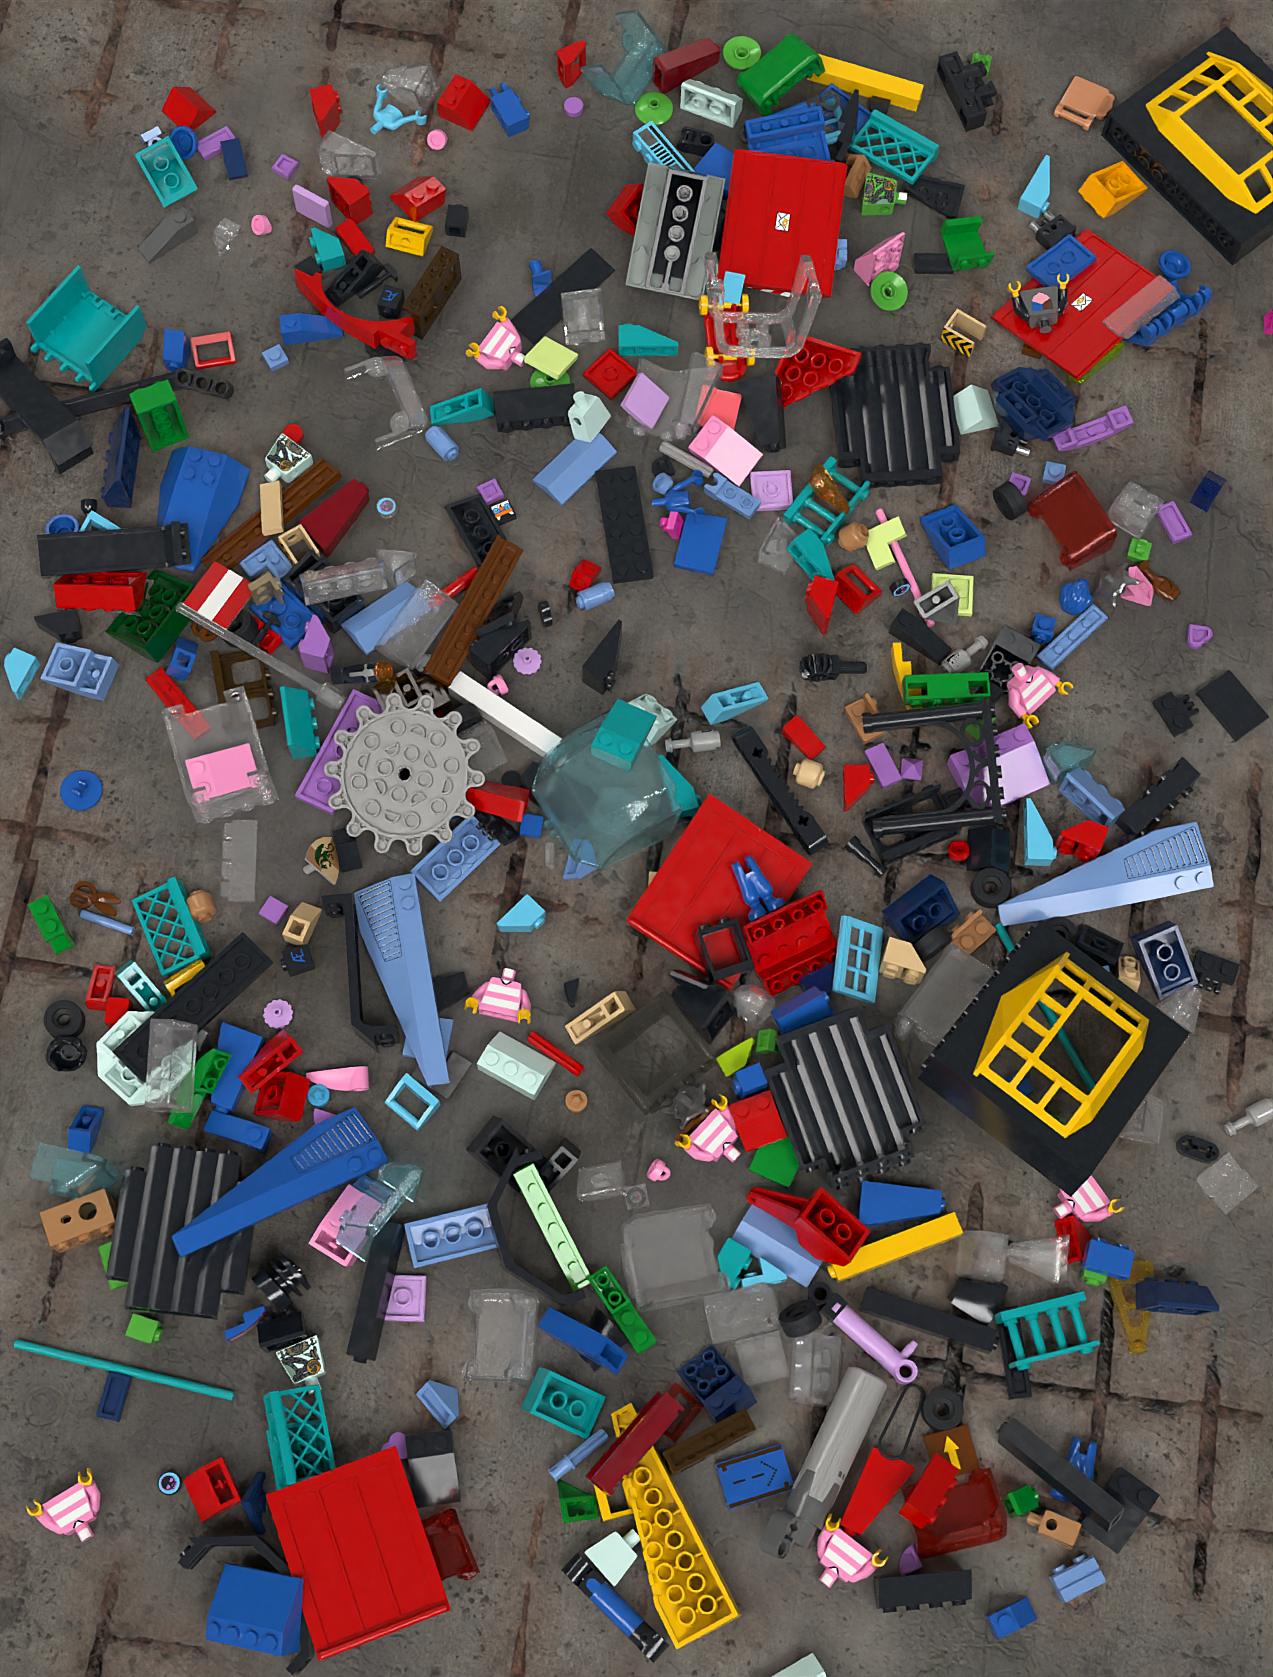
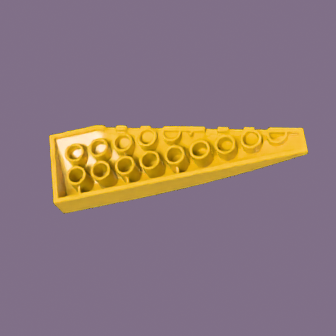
M632 1403L611 1414L616 1437L622 1433L637 1415ZM653 1445L629 1475H626V1481L643 1548V1556L646 1561L654 1604L675 1648L679 1649L742 1616L661 1456L655 1445Z

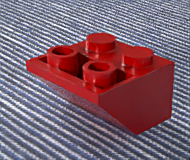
M1087 820L1061 831L1054 846H1056L1060 854L1073 855L1078 860L1086 863L1098 856L1109 827Z
M222 1457L201 1467L183 1480L201 1523L240 1504L243 1498L226 1459Z

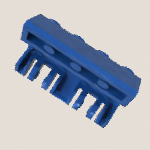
M821 105L745 121L747 144L750 151L834 162L830 158L824 133L825 121Z
M1162 278L1163 281L1172 286L1171 288L1174 289L1173 293L1167 296L1122 340L1143 346L1154 344L1155 340L1169 334L1170 330L1184 324L1185 320L1199 314L1203 308L1208 306L1212 297L1211 289L1207 286L1199 285L1200 290L1192 296L1182 294L1176 279Z

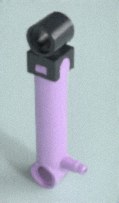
M817 1282L812 1285L808 1292V1300L814 1301L817 1307H823L820 1313L831 1323L834 1322L893 1376L896 1382L905 1385L916 1378L917 1366L914 1362L908 1360V1357L918 1345L914 1340L899 1352L848 1306V1302L838 1293L832 1297L829 1285L824 1282ZM817 1289L823 1290L826 1295L825 1299H816L814 1291ZM906 1366L910 1369L911 1374L909 1378H904L900 1375V1367Z

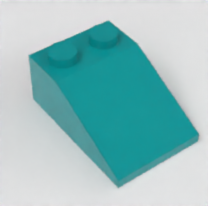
M169 136L135 154L137 161L164 208L198 190L182 157Z
M617 699L591 745V755L630 772L657 716Z
M539 1366L520 1409L584 1439H588L606 1397Z

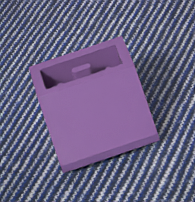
M313 614L311 621L306 623V635L304 639L300 640L298 651H300L305 668L328 674L335 655L329 636L317 615Z

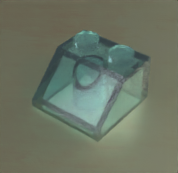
M1066 741L1059 745L1054 743L1046 749L1047 752L1043 755L1042 763L1048 779L1054 786L1063 781L1065 776L1076 768L1084 769L1088 767L1096 751L1094 748Z

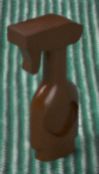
M1143 561L1137 566L1143 575L1152 582L1154 591L1165 601L1168 600L1172 603L1181 594V591L1178 590L1179 587L1170 579L1157 576L1148 568L1149 561Z

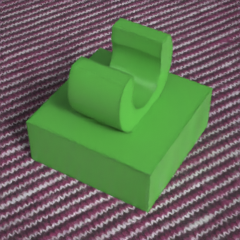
M973 53L971 64L983 61L987 70L985 77H988L992 57Z
M1132 538L1126 559L1139 563L1148 560L1152 543L1141 538Z
M773 1029L758 1031L755 1052L760 1054L779 1052V1049L775 1047L776 1041L774 1038L777 1036L778 1031Z

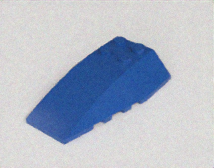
M191 446L173 450L160 485L157 526L170 525L171 521L188 523L191 564L171 568L195 573L201 564L200 559L208 553L209 547L216 541L223 526L225 527L232 512H235L238 508L250 474L249 468L228 455Z

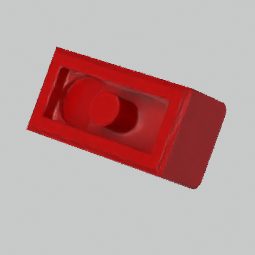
M351 218L335 228L337 237L355 257L362 249L372 254L375 253V249Z
M797 715L782 728V734L810 760H813L826 748Z
M94 965L85 1000L87 1009L106 1011L107 999L112 997L115 980L114 972H116L115 966Z

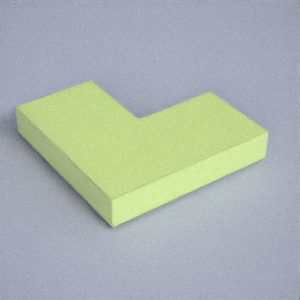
M899 516L868 530L869 538L866 546L876 570L895 563L889 544L907 536Z
M933 573L931 590L950 580L960 597L958 616H972L974 576Z

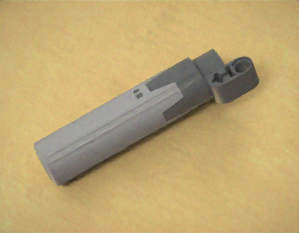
M855 1366L848 1367L783 1510H776L770 1517L760 1539L759 1547L761 1551L778 1559H785L793 1544L807 1550L816 1530H822L887 1389V1384L882 1379Z

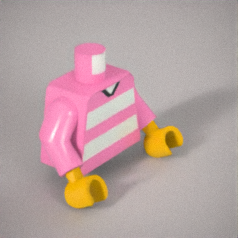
M500 306L498 310L501 312V316L496 311L492 313L494 319H500L501 322H497L480 346L477 343L469 344L473 352L470 349L466 350L468 357L474 356L475 360L487 370H508L512 363L520 367L525 364V355L520 353L522 350L521 338L510 319L505 317L507 314L506 309Z
M1017 663L1012 667V672L1015 676L1007 683L1009 691L1008 705L1020 719H1023V724L1025 723L1027 728L1031 729L1033 726L1029 723V720L1034 725L1039 723L1038 718L1031 714L1056 691L1055 686L1058 687V692L1061 695H1068L1063 687L1067 686L1069 689H1073V685L1070 682H1060L1059 677L1039 666L1031 667Z
M504 968L501 979L492 977L490 982H485L465 1003L464 1010L472 1007L474 1008V1014L478 1008L479 1014L518 1023L522 1019H527L528 1024L531 1023V1002L527 991L522 989L521 983L514 982L516 971Z
M719 1094L721 1097L719 1104L714 1099L711 1100L712 1104L719 1109L715 1108L690 1136L680 1134L683 1137V1143L675 1141V1145L684 1148L695 1160L706 1162L713 1160L717 1162L724 1155L733 1163L741 1155V1152L733 1146L738 1138V1130L730 1108L727 1105V1098Z
M1092 1175L1072 1197L1060 1189L1057 1196L1061 1203L1053 1208L1055 1214L1060 1219L1070 1213L1071 1216L1075 1215L1077 1219H1081L1084 1222H1100L1113 1215V1212H1122L1125 1207L1119 1210L1116 1209L1115 1203L1121 1199H1114L1110 1202Z
M87 1468L88 1477H82L80 1472H78L79 1483L42 1505L44 1508H41L38 1499H33L37 1507L30 1509L26 1505L28 1514L35 1516L44 1527L57 1534L71 1535L77 1532L81 1542L93 1537L94 1534L89 1523L98 1518L97 1512L100 1510L101 1493L92 1479V1470Z
M832 1514L828 1515L826 1525H824L817 1540L819 1563L826 1568L819 1578L824 1585L830 1588L837 1577L843 1582H857L869 1577L878 1567L883 1566L887 1562L888 1557L885 1560L878 1558V1554L882 1551L881 1549L877 1550L874 1555L839 1529L841 1518H839L837 1523H832L830 1521Z

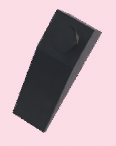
M362 249L324 294L336 307H339L353 297L356 292L375 280L385 266L374 254Z
M903 608L891 623L889 634L938 665L942 664V661L946 659L952 650L921 619Z
M565 1137L537 1169L548 1193L579 1160L581 1150Z

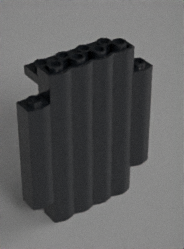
M919 342L912 345L896 344L894 346L876 345L874 347L857 346L851 348L850 350L862 353L855 373L836 380V383L830 385L838 468L859 467L860 485L862 487L866 481H869V489L940 484L943 477L941 462L957 461L960 455L950 366L943 367L938 365L930 367L931 343L924 344Z
M856 1006L774 1037L783 1062L763 1069L801 1171L806 1170V1173L818 1169V1164H822L830 1187H836V1190L849 1186L848 1182L856 1179L857 1182H861L870 1178L869 1174L877 1171L878 1174H882L890 1170L889 1166L898 1164L900 1167L911 1162L910 1159L915 1157L913 1153L914 1147L912 1142L908 1140L906 1131H909L910 1134L922 1130L921 1126L925 1125L926 1122L889 1024L886 1023L867 1030L859 1007Z
M158 1143L157 1146L151 1147L147 1172L144 1171V1168L137 1166L124 1170L106 1278L111 1281L128 1282L124 1303L126 1310L217 1320L221 1293L245 1294L255 1225L181 1258L171 1238L180 1229L241 1183L242 1156H239L238 1152L227 1150L224 1153H215L216 1150L211 1148L195 1151L191 1146L181 1145L180 1148H171L170 1144Z

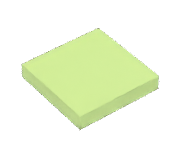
M544 336L525 356L524 362L558 380L577 360L578 354Z

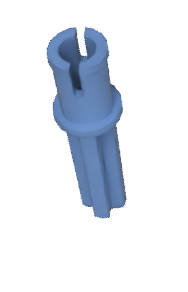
M600 1429L567 1456L564 1454L563 1459L548 1469L553 1479L557 1482L571 1469L575 1470V1466L609 1439L607 1433Z

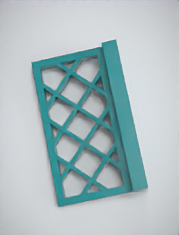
M874 109L870 114L868 122L855 136L851 150L859 155H865L868 160L913 185L931 161L934 162L937 159L939 145ZM872 127L878 131V134L868 135L867 130ZM889 137L894 140V143L884 144L883 138ZM880 139L881 145L871 146L869 140ZM860 141H866L868 147L860 148L856 144ZM905 146L910 149V152L900 153L899 147ZM896 148L897 154L887 155L886 149ZM882 150L884 156L876 157L872 151ZM921 155L926 158L923 162H916L915 156ZM912 157L913 163L903 164L902 158ZM898 159L900 165L892 166L888 160ZM915 168L916 173L911 177L905 173V169Z
M175 876L168 879V883L131 900L163 977L199 959H207L212 956L199 922L194 921L186 902L188 895L184 885ZM168 889L170 893L168 902L158 901L161 892ZM145 900L153 901L148 913L141 910L139 903ZM157 903L166 906L162 917L153 915ZM170 908L178 912L175 922L166 919ZM151 917L160 920L156 932L149 930L148 924ZM164 922L173 925L169 936L160 933ZM178 927L185 929L186 934L183 941L174 938ZM159 936L168 939L164 950L157 949L155 945ZM172 941L181 943L177 955L168 952ZM185 946L192 947L194 956L188 959L181 957ZM166 955L174 957L175 961L173 966L165 969L163 962Z
M320 1385L272 1391L264 1395V1406L280 1489L314 1477L310 1476L312 1472L316 1474L315 1476L322 1474L315 1469L320 1459L328 1463L329 1471L335 1469ZM309 1391H314L315 1402L312 1406L302 1400L305 1393ZM289 1395L296 1401L291 1410L283 1406L282 1396ZM299 1403L309 1410L304 1419L293 1413ZM311 1413L319 1417L320 1424L317 1429L306 1422ZM290 1417L300 1423L295 1433L287 1428V1421ZM303 1426L313 1432L308 1443L297 1436ZM316 1435L324 1441V1448L321 1452L311 1446ZM294 1440L305 1447L300 1456L292 1452L291 1445ZM308 1449L318 1456L312 1466L302 1459ZM299 1463L309 1469L305 1478L297 1479L295 1469Z

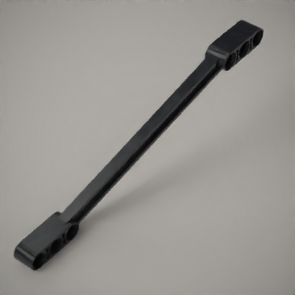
M180 368L174 372L61 401V403L74 417H79L132 403L129 396L130 393L139 388L149 387L157 381L167 379L173 391L185 388L221 399L232 397L234 387L224 379ZM184 374L189 376L186 383H182V376ZM203 379H207V386L202 389L200 383ZM225 384L226 391L223 394H220L219 388L221 385ZM16 414L0 418V439L11 434L29 430Z

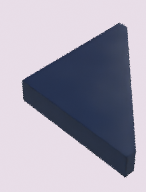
M257 1472L240 1502L257 1535L264 1534L266 1531L262 1523V1513L266 1512V1494H262L263 1481L266 1478L265 1472Z

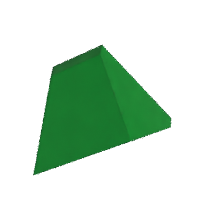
M558 1479L563 1524L599 1519L596 1495H590Z

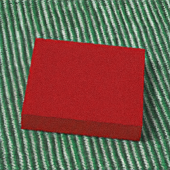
M609 348L583 373V377L612 401L637 377L639 372Z

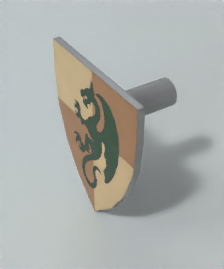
M322 837L310 845L304 859L309 864L303 867V871L305 874H310L317 870L335 885L339 873V860L332 837Z

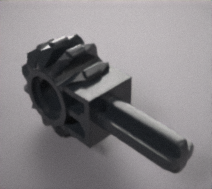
M816 653L803 657L802 661H800L799 669L804 680L819 682L822 680H836L839 674H865L867 672V664L865 662L839 661V655Z

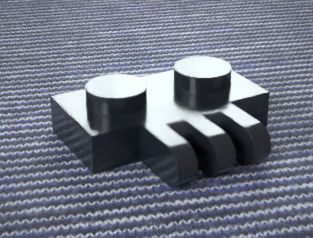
M1169 692L1155 699L1152 704L1172 735L1176 737L1194 726L1189 718L1198 714L1199 710L1195 708L1189 711L1195 704L1193 701L1187 704L1184 703L1190 699L1188 694L1176 699L1173 693Z
M479 811L475 817L479 821L476 828L478 830L484 828L482 834L484 836L489 835L488 840L490 842L498 839L506 846L516 841L520 836L514 827L500 816Z
M1198 950L1192 965L1194 972L1201 975L1197 988L1202 989L1204 982H1207L1206 991L1210 992L1212 986L1216 985L1214 994L1218 995L1222 983L1230 986L1234 984L1240 964Z

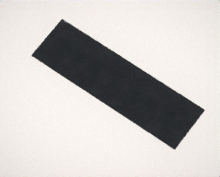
M590 248L510 321L530 342L535 344L616 270Z

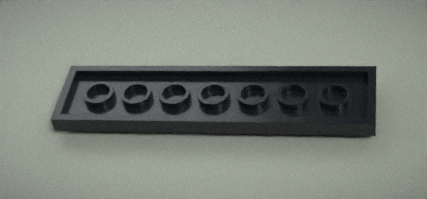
M242 932L112 1051L113 1054L144 1084L174 1054L182 1049L273 964V961Z

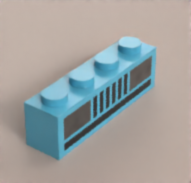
M652 121L633 132L632 145L637 152L640 151L644 156L647 164L651 162L695 172Z

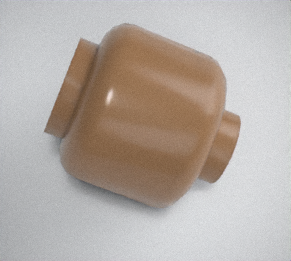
M852 522L839 531V545L849 552H854L864 547L869 538L868 529L863 524Z
M204 890L192 892L186 900L190 914L194 921L199 923L209 922L217 911L212 895Z

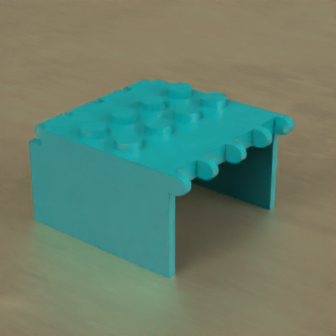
M79 265L26 322L35 342L30 350L36 353L41 349L47 353L44 357L45 361L50 362L54 358L62 363L60 371L65 373L70 369L78 374L75 378L76 382L81 383L85 379L91 383L89 391L92 393L99 388L143 338V331L147 328L140 306L136 305L126 315L89 290L82 268Z

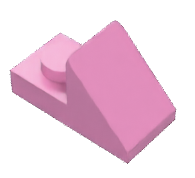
M1137 566L1129 567L1128 576L1139 580L1140 584L1126 586L1125 592L1120 597L1142 605L1151 606L1154 594L1152 584Z

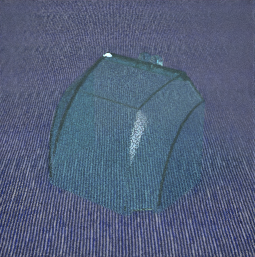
M611 709L578 727L549 750L538 766L531 790L548 818L543 823L544 828L548 829L552 826L554 828L550 832V838L555 839L559 837L573 861L599 869H604L671 836L682 812L681 805H676L673 791L677 790L676 785L647 739L630 772L591 755V745Z

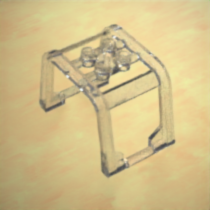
M715 252L705 254L708 310L714 320L715 342L718 350L730 357L788 358L796 355L804 346L822 298L811 256L801 255L796 278L786 307L777 313L724 311L725 290L722 279L717 277V255ZM808 277L806 308L796 335L792 315L795 312ZM723 322L737 323L736 337L739 338L738 346L727 344ZM748 323L756 324V328L749 329ZM780 323L786 346L770 347L772 337L768 334V324ZM758 341V346H751V342Z

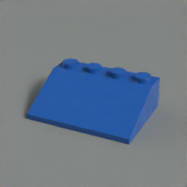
M226 1563L207 1615L206 1640L281 1657L299 1651L304 1578Z

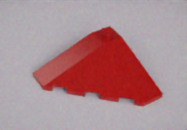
M792 331L774 372L782 380L784 409L787 405L795 401L798 402L810 396L811 393L836 383V380L855 373L862 353Z

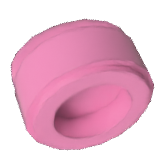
M434 129L427 137L428 145L435 150L442 149L448 140L445 132L440 129Z
M265 215L253 217L251 227L256 235L271 233L272 226Z
M501 674L493 676V680L487 685V689L495 695L500 693L504 695L509 691ZM496 684L498 689L493 690L492 686Z
M655 1159L647 1172V1178L652 1181L666 1180L671 1175L670 1169L660 1159Z

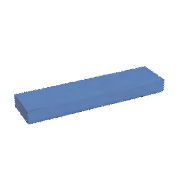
M1092 604L1036 656V659L1051 672L1096 631L1108 617L1097 606Z

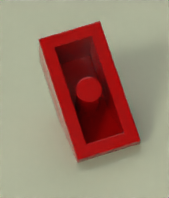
M844 765V812H848L869 791L870 784H874V772H870V765Z

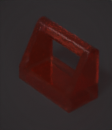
M675 1382L667 1393L674 1400L680 1394L693 1406L672 1433L668 1430L663 1433L673 1443L677 1442L703 1408L700 1403Z

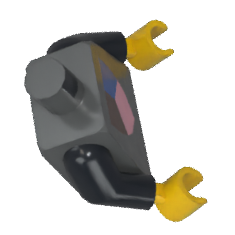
M1060 274L1058 275L1057 282L1060 288L1056 285L1020 291V295L1018 294L1021 288L1020 282H1015L1016 290H1013L1011 283H1009L1007 290L1013 295L1011 299L1015 314L1023 321H1026L1029 327H1039L1041 333L1050 332L1052 329L1051 325L1057 323L1058 316L1063 314L1068 304V288H1066V284L1069 281L1068 274H1066L1067 280L1065 282H1061L1059 280Z

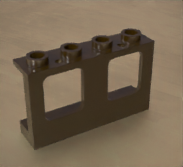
M444 246L440 247L402 306L403 310L413 314L411 317L414 319L415 333L413 336L422 340L462 279L459 254Z
M259 642L256 643L257 648L251 656L246 655L244 651L220 655L218 650L210 652L221 720L226 735L276 726L274 718H278L277 709L271 703V699H274L272 686L268 687L267 681L271 680L269 668H265L264 661H268L265 649H261ZM258 659L262 679L236 685L233 681L232 664ZM265 697L269 712L268 718L245 723L241 722L238 703L243 700Z
M746 1408L664 1451L662 1457L672 1477L752 1435L756 1428Z

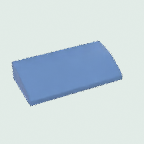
M474 816L470 819H465L452 831L453 838L450 842H440L409 872V874L414 873L417 882L439 902L501 844L497 839L490 842L488 840L489 835L484 836L482 834L484 828L481 830L476 828L479 821Z

